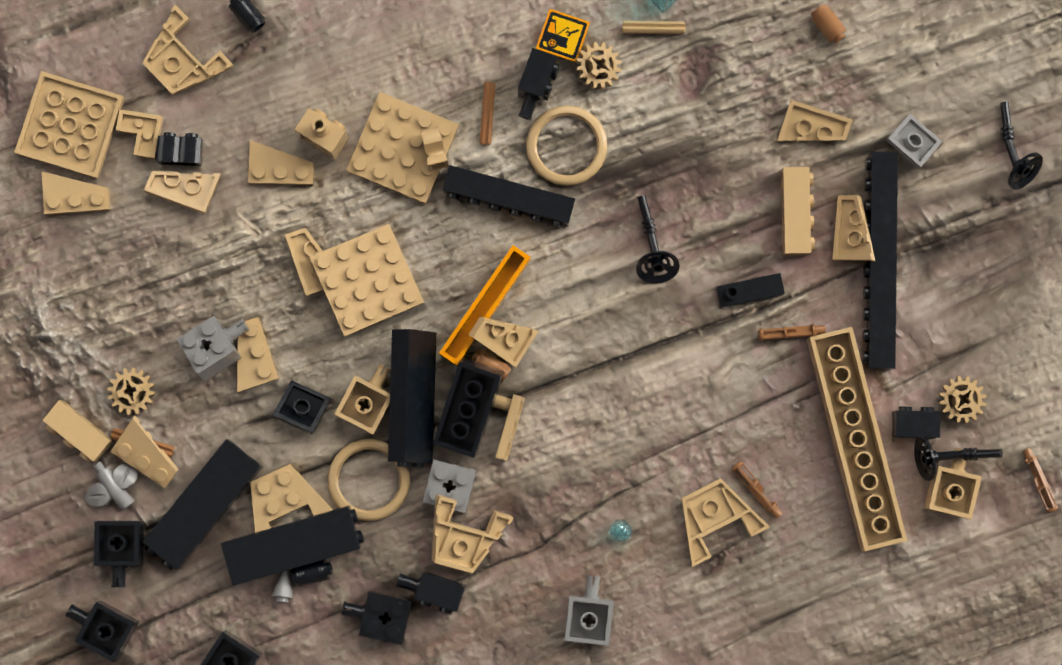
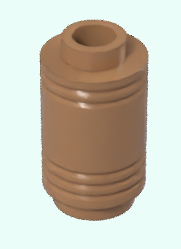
M823 4L811 13L812 21H814L829 43L834 41L837 44L846 37L844 33L847 29L829 6Z
M484 349L481 352L476 350L471 358L472 361L504 371L501 383H503L511 370L508 367L509 364Z

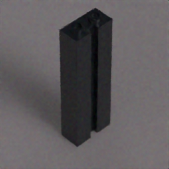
M392 329L388 462H397V467H410V463L411 467H424V463H433L437 332Z
M226 439L143 541L147 545L145 549L153 556L158 554L164 559L162 563L170 570L174 568L176 570L181 569L263 466L230 439Z
M350 505L220 543L232 586L361 549V543H364L362 531H357L354 523L358 521L356 510L351 509Z

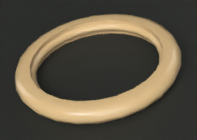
M570 105L551 108L538 116L531 125L526 141L527 156L536 173L546 181L562 186L578 185L593 177L602 167L608 148L607 136L598 119L589 111ZM560 116H572L583 120L590 126L596 137L597 149L593 161L582 172L574 175H561L550 171L542 163L537 152V140L541 129L549 121Z
M361 439L348 444L334 457L328 473V489L332 500L338 508L350 505L351 509L356 510L358 520L378 521L396 512L404 503L410 487V471L408 467H397L399 473L398 491L395 497L384 507L366 511L352 506L345 500L339 487V473L343 463L351 455L362 450H376L388 456V443L377 439Z

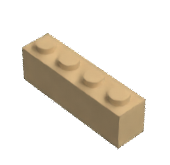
M783 167L781 169L782 256H809L811 250L815 248V239L811 237V229H814V216H810V207L814 206V196L810 194V186H813V173L809 172V167Z

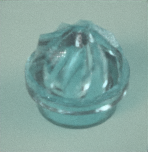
M617 519L611 526L609 534L613 536L614 540L626 541L631 537L632 528L627 521Z

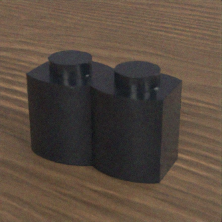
M164 132L162 136H158L156 162L161 165L202 166L203 140L198 137V134L186 133L184 137H178L176 133Z

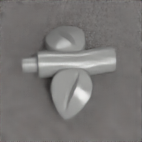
M101 461L93 466L98 472L96 477L100 483H95L88 489L85 501L88 504L103 507L113 500L123 511L135 502L124 489H128L135 484L138 476L137 469L128 463L117 466L112 472L109 466L105 468Z

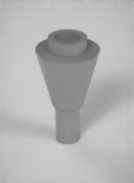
M290 569L281 572V576H279L273 591L272 598H276L275 602L289 603V600H293L291 578L289 577Z

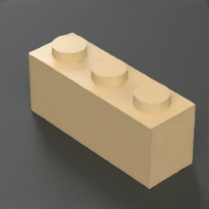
M59 400L42 420L47 424L45 428L54 435L60 434L64 438L62 441L70 448L76 447L80 450L81 453L79 455L88 462L91 460L98 462L114 443L110 437L62 400Z

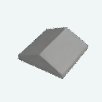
M911 114L903 120L886 140L918 169L942 143L938 137Z

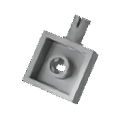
M212 316L179 337L177 341L196 373L206 381L242 358L234 346L233 340L249 331V328L244 320L240 319V321L225 329L215 316Z
M433 460L423 503L435 505L436 495L439 494L457 501L454 511L466 513L477 471ZM452 480L456 489L448 493L444 484Z
M586 575L585 595H569L564 640L609 646L614 601L600 599L598 596L601 577L594 576V584L592 585L593 576ZM588 614H591L592 619H595L594 622L590 623V626H586V622L583 621V618H587Z

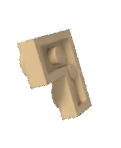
M119 109L116 131L137 135L134 156L156 159L158 136L161 135L164 117Z

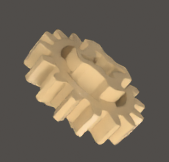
M594 42L591 47L586 45L584 47L585 51L581 50L578 52L581 58L575 60V63L579 64L575 71H580L581 73L577 77L578 79H585L583 85L586 86L591 83V89H595L597 85L599 89H603L605 84L608 87L612 85L611 80H618V76L615 73L622 71V69L617 67L622 61L615 58L618 56V52H611L613 46L605 48V42H602L598 47L597 42ZM601 52L599 56L591 55L590 53ZM597 62L600 63L599 67H600L601 69H599V70L596 68V67H597V64H596ZM598 75L606 77L602 80L595 79Z
M133 367L130 373L126 368L123 369V375L116 372L117 379H110L113 387L107 388V390L112 391V395L108 396V399L115 400L112 406H120L118 412L121 413L126 409L127 415H131L133 410L136 414H140V408L147 411L148 407L146 404H153L154 401L150 397L156 395L155 392L151 391V388L156 385L149 383L152 377L149 375L144 377L145 371L143 370L137 374V368ZM133 377L139 378L143 384L135 383ZM123 381L122 388L118 390L120 383ZM130 386L132 388H136V391L133 392V396L127 393L131 390ZM145 393L144 399L140 401L142 394ZM120 399H127L131 406L125 405Z
M957 376L956 382L953 379H949V386L942 385L944 393H938V396L942 397L943 401L938 402V405H944L941 413L948 412V420L955 417V423H959L962 418L964 423H968L969 417L972 420H976L975 414L980 415L983 413L980 407L986 406L982 399L987 397V395L980 393L983 390V386L976 387L977 380L970 382V377L966 376L962 381L961 376ZM958 385L966 386L962 391L954 388ZM973 393L975 394L976 402L973 400ZM965 395L964 401L966 403L960 404L961 399L959 396ZM949 397L951 398V402H952L951 407H950L949 401H948V398H949ZM963 408L970 411L967 414H959Z

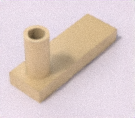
M513 394L512 399L500 395L496 397L493 407L508 411V415L495 458L504 461L508 460L525 398Z

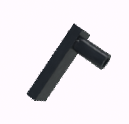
M781 273L716 287L721 308L785 294Z

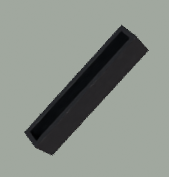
M449 165L443 187V193L447 194V198L459 200V197L467 199V203L480 206V203L489 205V209L494 211H501V209L509 210L510 215L521 217L522 214L528 215L532 221L540 223L543 220L550 221L552 226L558 228L569 225L575 203V198L452 165Z

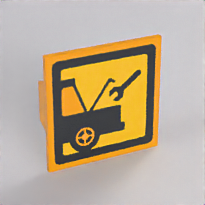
M549 9L536 49L575 62L579 57L578 52L581 51L590 22Z

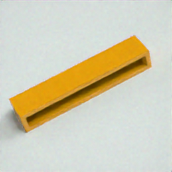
M512 245L440 350L439 355L458 367L459 361L466 356L476 341L469 336L472 328L479 317L492 318L530 262L531 257Z

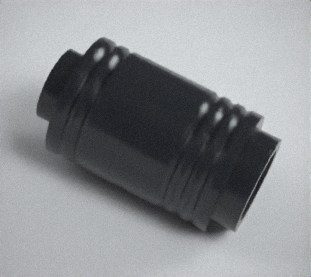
M251 0L229 1L231 3L229 9L247 31L255 33L265 25L264 16Z
M326 559L291 569L293 584L299 587L330 580V575L333 574L331 562H327Z

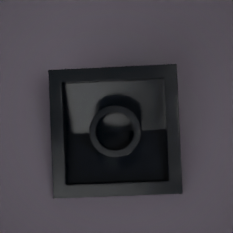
M291 380L272 417L313 434L331 398Z

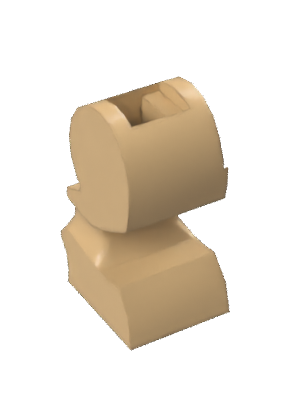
M438 127L421 131L425 152L428 156L429 171L449 167Z

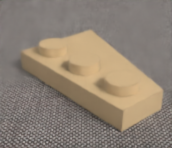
M790 100L777 141L846 140L853 119Z
M250 140L249 184L314 185L315 164L313 162Z
M152 171L144 192L206 215L221 179V174Z
M42 172L45 215L111 210L109 188Z
M838 195L832 260L875 261L862 198L858 195Z
M306 228L285 234L284 236L305 297L322 292L321 284L309 260L310 256L322 252L320 246Z
M259 317L244 321L249 331L237 337V351L242 357L237 360L238 393L280 379Z
M479 317L469 336L510 365L517 367L537 335L538 330Z
M134 416L111 450V453L163 488H166L179 469L164 450L156 445L152 440V435L144 430L139 424V419Z

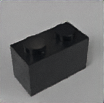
M899 407V411H892V437L940 438V411H934V407H920V411H912V407Z

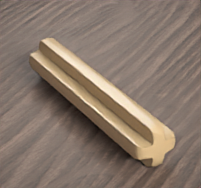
M623 21L622 32L630 34H684L686 30L685 22Z

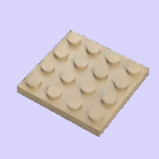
M41 71L14 153L98 179L118 120L119 109L122 108L125 97Z
M379 92L346 171L427 204L441 169L429 171L428 156L425 152L421 131L438 127L445 149L444 153L447 156L459 124Z
M389 224L309 257L344 337L424 303Z

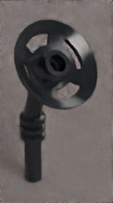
M1001 102L1003 126L1001 127V131H1003L1001 135L1004 136L1002 140L1005 142L1013 166L1008 178V185L1012 189L1017 190L1028 185L1036 177L1042 167L1043 157L1039 153L1034 152L1019 159L1013 142L1015 136H1013L1014 131H1012L1014 126H1011L1009 102ZM1014 177L1019 178V181L1013 182Z
M646 195L639 196L637 199L643 218L641 223L644 225V234H647L651 252L639 259L636 265V272L639 278L645 282L663 283L677 275L680 268L679 261L672 253L659 251L655 234L657 229L654 228V219H651ZM669 257H670V258L673 260V262H674L673 266L670 265V259H669ZM642 264H644L646 273L641 268ZM664 270L667 271V273L663 275L654 276V272L660 273Z
M924 437L917 438L914 445L916 466L921 477L926 481L934 478L938 461L955 459L977 461L978 458L1003 457L1002 449L978 450L977 448H964L959 451L936 452L935 450L933 451L930 443Z

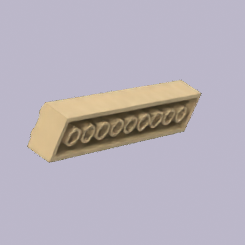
M849 327L809 337L806 341L860 551H869L908 541L853 328Z

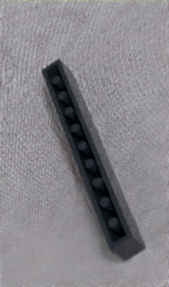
M872 151L865 158V170H868V179H865L864 189L865 192H868V200H865L864 212L868 213L867 225L875 261H867V265H864L863 276L867 278V286L863 288V299H866V308H863V321H866V329H863L862 340L866 343V351L862 353V363L866 364V369L893 370L895 369L898 152Z

